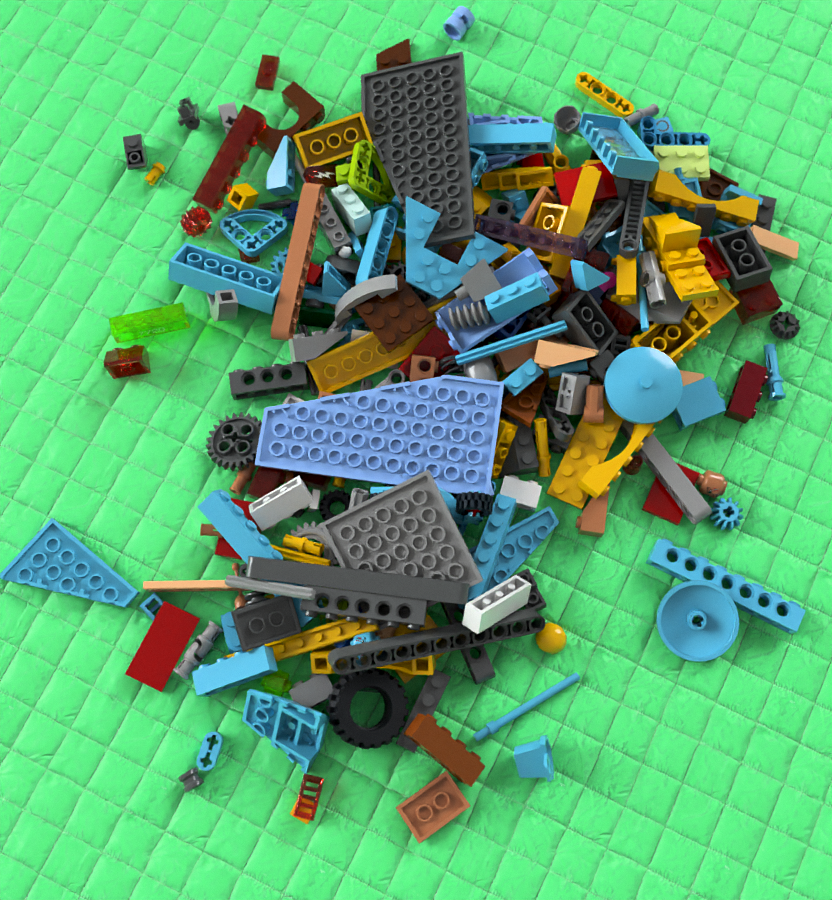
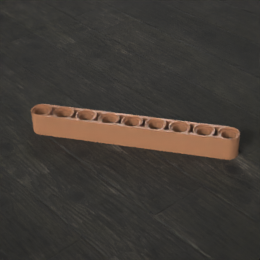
M304 183L271 326V338L275 340L288 341V339L294 338L293 335L296 330L325 196L323 184Z

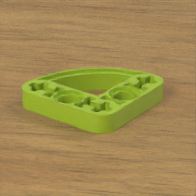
M361 140L356 143L353 149L348 176L350 187L381 205L392 203L395 191L375 146L367 140ZM371 159L381 174L383 184L368 176ZM358 161L362 163L363 169L358 166ZM369 184L373 186L374 193L370 191Z

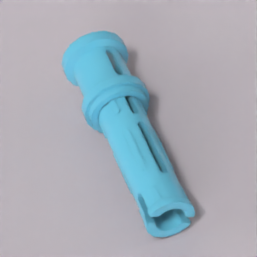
M766 344L763 346L768 368V379L766 382L770 393L768 400L779 401L786 398L782 387L784 380L779 373L776 345Z

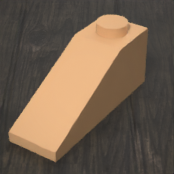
M541 338L538 340L534 363H539V367L550 369L551 366L596 356L599 350Z

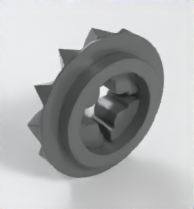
M780 311L771 318L770 329L780 339H791L798 334L801 328L799 327L800 320H797L795 314H790L788 311ZM785 319L787 321V324L790 325L786 328V330L784 328V325L781 324L785 321Z

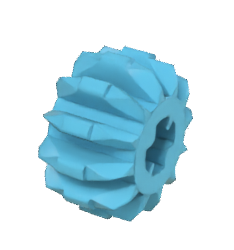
M723 497L719 499V502L715 501L713 508H711L714 515L710 516V520H716L714 526L716 527L720 524L721 530H725L726 527L729 530L734 529V526L738 527L740 525L739 520H742L744 517L739 514L743 511V508H737L739 502L732 503V498L725 500ZM724 511H727V512H728L727 514H729V517H726L723 512H724Z

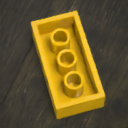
M362 112L293 136L306 172L352 156L354 145L361 140H367L373 144Z

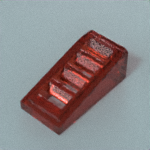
M304 774L293 816L314 821L324 778ZM306 782L318 784V788L306 786ZM304 790L315 792L316 796L306 795ZM302 798L312 800L314 804L302 803ZM300 807L312 809L311 814L299 811Z

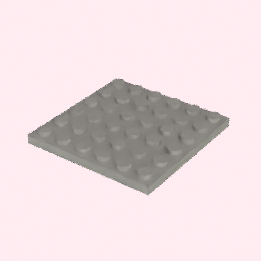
M426 470L320 523L341 567L469 583V587L484 580L430 470ZM427 600L428 607L438 603L439 601ZM368 604L360 606L363 612L369 610ZM383 606L379 610V614L382 616H386L390 612L388 606ZM402 609L399 616L405 619L410 616L411 611L409 609ZM379 622L380 630L388 627L387 623Z

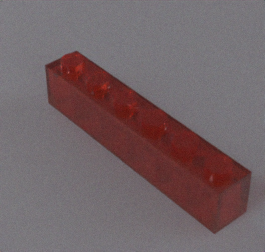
M243 105L192 199L197 205L214 214L222 208L225 196L231 192L232 183L235 178L239 177L243 163L247 162L251 148L258 141V135L266 127L267 120L262 113Z

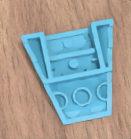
M249 689L247 691L242 721L262 738L264 736L269 738L271 745L276 750L278 748L282 749L288 754L286 758L292 763L296 761L302 766L301 771L307 774L323 746L330 717L298 702L270 693Z

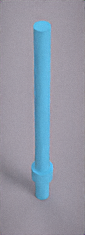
M641 235L636 261L641 331L646 332L649 330L646 287L640 285L642 269L639 255L645 252L643 236Z
M577 672L498 720L490 721L486 724V727L473 734L475 740L478 742L489 734H495L502 726L580 680Z

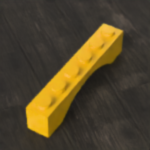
M658 170L653 181H650L647 195L655 201H665L675 207L682 206L691 212H695L697 204H715L717 207L715 217L725 222L737 223L741 227L748 226L756 221L759 200L746 196H740L728 201H714L703 198L689 190L677 175Z
M634 423L633 432L626 448L613 459L601 464L592 465L577 485L595 499L599 495L604 496L610 489L608 486L611 480L615 482L622 472L619 469L623 465L627 467L633 459L630 456L633 451L638 452L644 445L642 442L645 436L649 438L654 432L655 428L653 425L655 423Z
M334 645L311 652L312 674L335 673L327 659L329 652L336 649ZM436 655L376 668L394 669L412 675H433L436 667ZM343 659L338 660L336 664L340 663Z

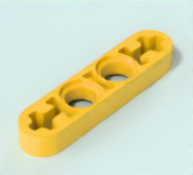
M581 72L577 75L575 86L584 94L618 117L624 119V117L633 114V104L587 72ZM599 88L602 93L596 94L593 92V89ZM607 98H614L616 102L610 104L607 102Z

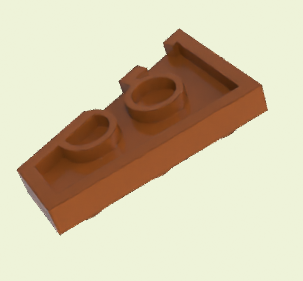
M543 373L515 397L509 393L502 401L501 410L531 428L548 382V376Z

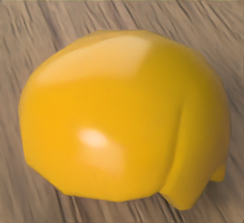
M546 623L544 629L536 633L535 641L542 651L556 654L561 652L566 646L567 636L563 628L558 624Z

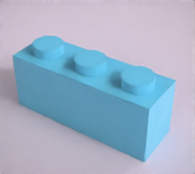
M538 272L484 297L488 312L497 324L550 300L546 285Z

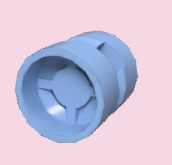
M458 6L443 24L445 33L453 40H460L466 33V30L475 22L474 15L468 8Z

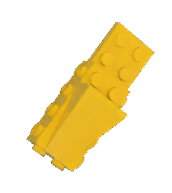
M675 212L644 217L641 232L643 246H645L647 252H655L659 272L665 274L666 282L671 283L681 302L717 296L719 288L704 266V254L698 249L702 228L699 225L680 219Z
M714 281L719 288L717 296L692 300L680 324L650 323L648 331L643 332L641 335L637 334L632 338L630 349L634 347L654 348L665 353L674 363H677L684 356L683 354L691 351L697 345V340L700 338L704 340L711 333L710 328L740 302L719 281Z

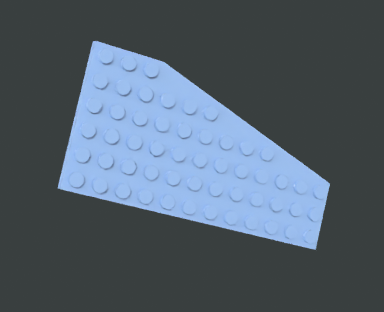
M441 375V377L414 382L408 381L370 390L321 397L320 399L266 407L264 408L255 466L394 486L426 470H430L437 486L448 493L462 494V492L468 493L470 490H474V492L481 491V493L489 494L504 382Z

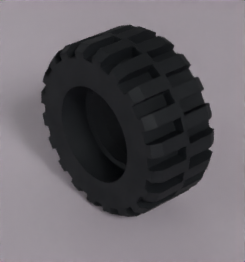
M371 668L344 674L339 678L340 681L333 685L332 689L334 690L327 699L330 700L329 706H327V712L330 715L329 723L333 726L335 734L339 735L344 742L362 749L381 748L383 744L388 745L392 742L391 739L393 737L397 738L400 735L399 729L405 727L406 721H404L405 715L408 716L409 710L406 709V704L409 701L408 697H405L403 694L405 692L404 687L398 684L399 680L396 677L391 676L385 670ZM364 688H373L380 692L385 704L381 720L375 726L369 728L357 725L350 713V704L354 695Z

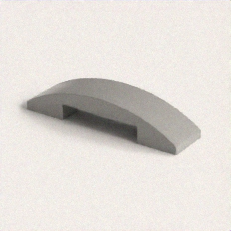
M395 274L378 276L352 287L337 302L335 306V321L338 323L351 316L353 307L377 294L384 298L397 291V276Z

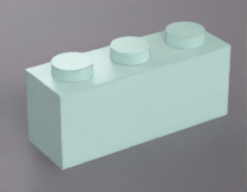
M348 183L331 189L334 207L354 234L360 236L369 232L372 224L371 213Z

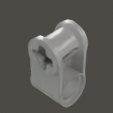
M235 102L217 105L226 135L230 138L238 137L241 133Z

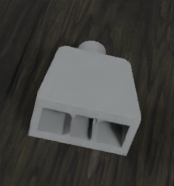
M483 258L460 278L464 286L454 292L460 301L471 296L472 300L477 302L484 299L485 296L502 289Z

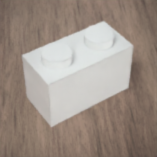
M515 475L504 476L499 494L516 499L517 508L535 512L542 486L532 480H527V482L519 480L520 478Z

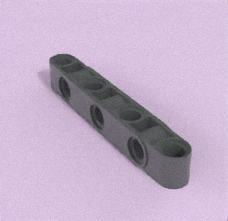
M440 602L450 625L462 622L454 618L455 612H460L464 616V610L458 608V604ZM484 645L460 649L476 685L495 677L494 669ZM470 649H476L479 652L477 659L470 656Z

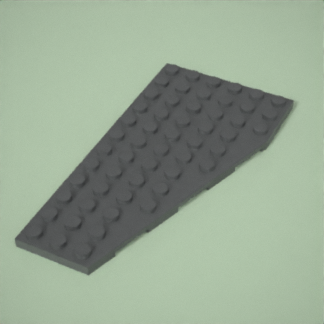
M463 52L362 74V113L373 144L405 215L406 196L441 213L424 248L475 239Z

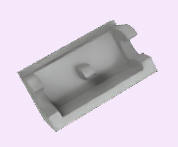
M562 372L555 410L569 415L584 414L586 388L589 385L590 376L578 375L579 373Z

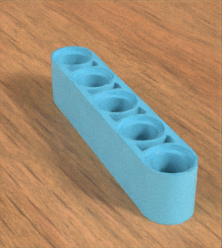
M392 206L378 210L374 214L357 272L356 285L383 274L398 221V212Z

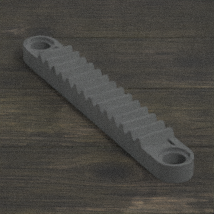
M631 179L619 243V254L626 259L634 258L638 254L650 181ZM630 246L633 250H625L624 247Z

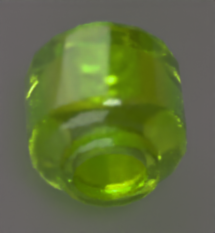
M278 669L275 673L263 676L261 686H263L264 692L282 697L284 693H289L292 681H289L290 675L288 672Z

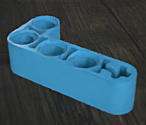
M651 116L643 117L637 130L639 139L652 152L654 146H709L710 137L706 133L657 132L656 120Z

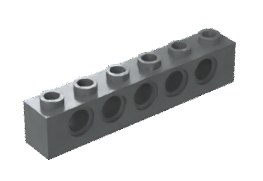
M304 585V587L312 588L316 591L314 600H301L300 610L305 613V616L317 617L318 614L326 615L325 618L330 620H338V617L346 618V621L358 623L359 619L366 620V624L378 625L379 622L387 623L388 627L399 628V625H406L407 629L420 630V627L425 628L427 600ZM321 599H328L329 602L325 608L318 606ZM342 601L349 602V607L344 611L339 610V604ZM362 604H368L369 610L366 613H360L359 607ZM383 606L390 608V612L386 616L379 614V610ZM402 609H409L411 611L408 618L404 619L399 616Z

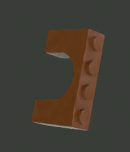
M295 81L282 91L283 102L299 116L297 122L292 127L284 130L274 129L257 115L244 125L246 136L272 159H274L283 136L287 135L293 140L295 134L312 129L317 123H321L325 117L324 106Z

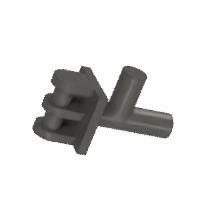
M544 303L538 305V308H533L532 313H527V317L534 324V328L538 327L541 323L544 324L542 327L553 324L549 319L552 308H548ZM560 332L554 335L560 340L565 334Z

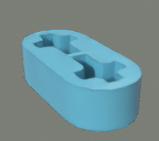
M212 731L205 735L197 757L199 769L210 771L216 766L223 745V736L220 733ZM216 735V740H219V743L214 744L212 750H209L211 742H208V740ZM208 752H210L209 760L212 761V764L204 767L202 758H207Z

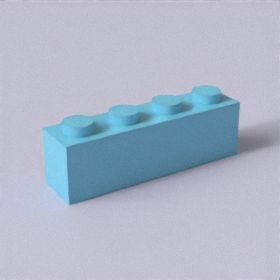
M262 645L247 652H236L235 656L231 658L223 657L217 659L215 664L199 666L198 670L192 672L197 696L208 697L277 672L278 668L273 648Z

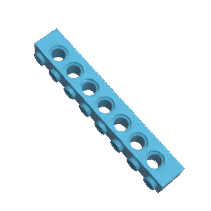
M658 539L654 543L646 561L647 564L683 582L701 580L717 585L732 598L736 608L789 634L798 631L806 611L800 608V604L794 601L788 602L782 599V596L778 593H769L763 590V586L745 581V578L741 575H732L727 572L726 568L720 565L714 566L704 557L691 555L689 550L682 547L679 549L673 546V543L667 539ZM667 554H672L675 557V562H670L667 559ZM686 562L693 566V571H688L685 568ZM704 571L710 573L711 580H707L704 578ZM722 580L728 582L729 589H725L722 586ZM740 589H744L747 592V598H743L740 595ZM759 598L765 601V607L760 606ZM777 607L783 609V616H780L777 613Z

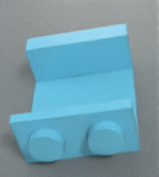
M531 358L502 381L504 382L502 401L509 393L515 397L544 373Z

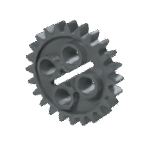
M241 412L239 417L233 413L232 418L226 416V421L219 420V426L213 425L215 431H209L211 437L206 438L209 443L206 447L209 450L207 453L211 460L218 467L222 466L224 470L230 467L232 471L235 470V467H238L241 471L242 465L249 468L250 462L255 464L262 425L261 420L258 421L256 416L252 418L249 413L245 417Z

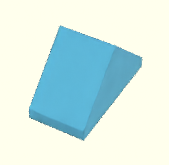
M574 259L571 260L570 264L575 288L589 291L609 281V276L587 263Z
M325 261L322 295L342 297L351 289V284L328 261Z

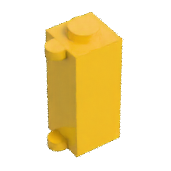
M617 255V258L611 259V264L617 265L616 294L611 295V301L624 306L636 304V257L626 259Z

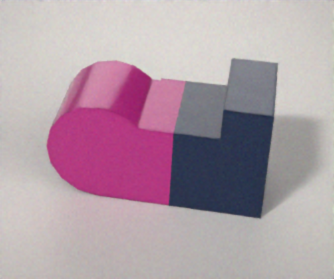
M602 272L610 277L609 281L589 290V293L598 305L603 302L600 299L603 293L608 288L614 287L617 282V277L613 272Z

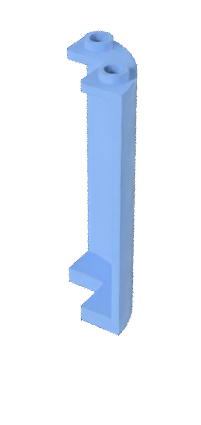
M530 247L493 272L502 288L538 272L546 285L549 295L558 290L552 278L543 268ZM471 296L462 301L456 297L434 312L437 317L435 320L436 324L441 330L443 328L446 330L451 339L448 341L454 351L458 349L460 354L465 353L522 313L498 324L491 316L490 324L486 325L483 320L482 326H478L475 322V327L473 328L468 324L467 329H463L460 326V330L456 331L451 325L448 308L451 307L452 311L455 312L456 306H458L462 311L464 304H466L468 309H470L471 303L478 307V301L474 302ZM485 298L479 300L481 301L482 305L485 306Z

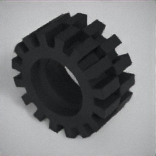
M335 489L334 492L328 491L329 494H324L319 506L324 521L336 516L330 511V506L335 501L342 502L345 505L344 511L348 510L351 498L349 493L346 494L344 490L338 491V489Z

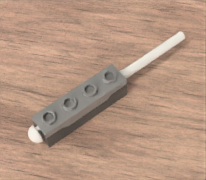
M295 152V167L303 182L312 183ZM325 193L318 226L333 254L342 258H349L353 253L351 240Z

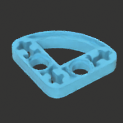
M261 209L238 211L226 216L219 223L221 233L249 257L258 256L288 232L287 222L284 218L273 212ZM246 221L268 222L266 226L254 235H251L239 223ZM237 235L245 236L242 240L235 239ZM263 235L271 236L268 240L261 239Z

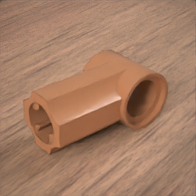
M587 385L583 422L603 423L604 385Z

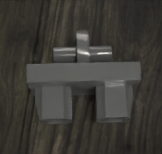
M190 97L181 99L179 101L180 106L177 108L180 114L178 123L180 126L185 123L187 128L195 130L200 126V119L198 117L199 106L197 103L192 104Z

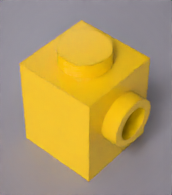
M247 183L233 186L227 201L237 210L243 211L254 206L259 193Z

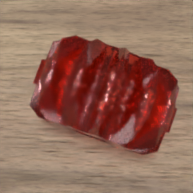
M200 206L196 208L191 207L189 211L186 210V214L181 215L182 220L180 221L184 232L193 238L197 235L201 237L202 233H207L206 230L211 228L210 224L213 222L210 213Z

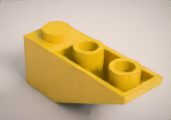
M503 417L499 418L491 476L494 479H498L518 428L517 425Z

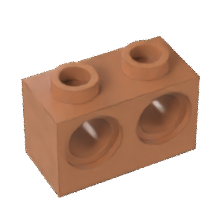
M412 354L409 381L414 382L434 378V372H438L439 361H435V356ZM422 361L430 363L428 370L423 371L419 368Z

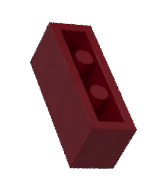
M747 360L743 363L724 416L744 424L754 418L757 411L754 407L756 402L758 403L762 397L763 392L760 390L767 382L768 375H766L768 368Z

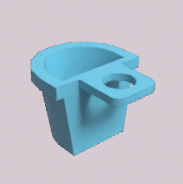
M547 735L541 736L539 740L514 747V758L519 778H547L548 782L554 779L552 751Z

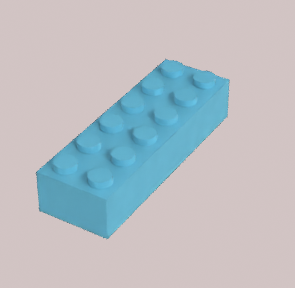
M185 242L169 261L168 279L210 293L211 295H215V291L234 289L239 304L272 315L276 308L283 275Z

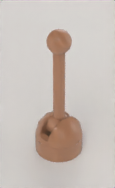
M238 563L232 565L235 576H239L238 570L240 566ZM238 591L239 595L234 601L235 610L245 607V604L249 602L245 600V595H243L242 591Z

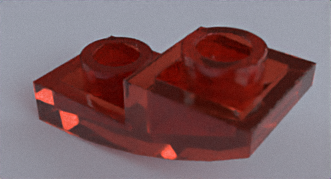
M605 298L600 305V308L614 327L625 337L629 336L639 322L632 314L608 298Z

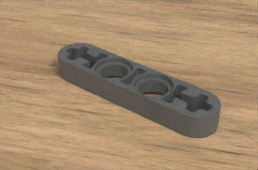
M546 385L539 407L555 437L560 441L568 442L572 438L574 428L565 413L555 410L557 398L551 387Z

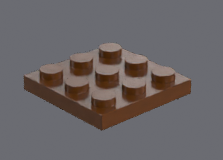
M401 274L397 276V291L384 298L377 294L355 306V310L388 353L434 321L432 314L409 284L406 283Z

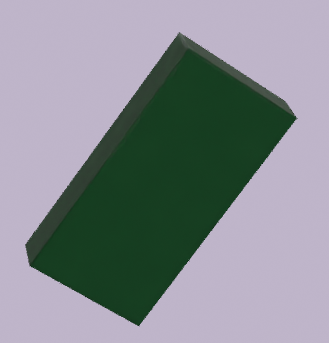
M307 306L300 307L299 324L329 328L335 320V310Z

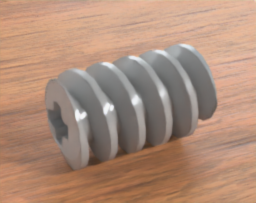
M478 301V307L471 303L470 309L464 304L462 311L458 306H456L455 312L452 311L451 307L448 308L451 325L456 331L460 330V326L463 329H467L468 324L473 328L475 327V322L478 326H482L483 320L486 325L490 324L491 315L488 312L486 303L483 306L481 301Z

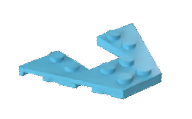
M406 196V283L440 300L462 284L460 278L483 258L489 265L508 251V248L475 232L476 238L470 239L458 265L424 248L441 213Z

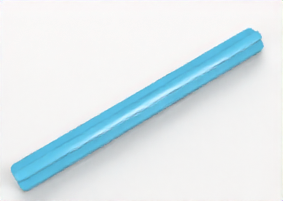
M562 320L456 355L455 359L458 365H462L566 331L568 327L566 321Z

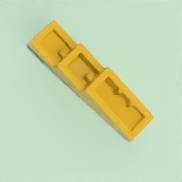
M522 167L497 169L484 173L481 176L483 191L500 189V191L518 189L519 191L541 188L542 186H554L552 167Z

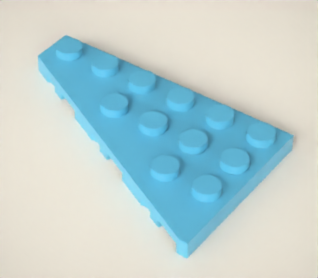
M53 518L48 521L0 573V578L6 581L127 608L140 593Z

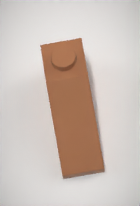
M609 490L604 496L599 495L597 499L592 497L581 515L577 516L575 527L579 528L578 534L594 537L603 536Z

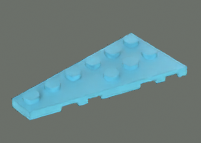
M550 506L509 527L486 592L509 579L560 523ZM478 545L469 549L472 557H474Z

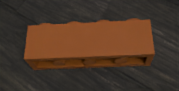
M418 713L404 734L461 783L472 787L485 768V765L480 762L481 757L473 751L468 752L465 749L467 747L466 744L459 739L454 740L451 737L452 733L443 726L440 728L433 716L428 713L426 715Z

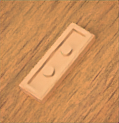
M756 225L750 227L763 250L791 261L797 259L798 242Z

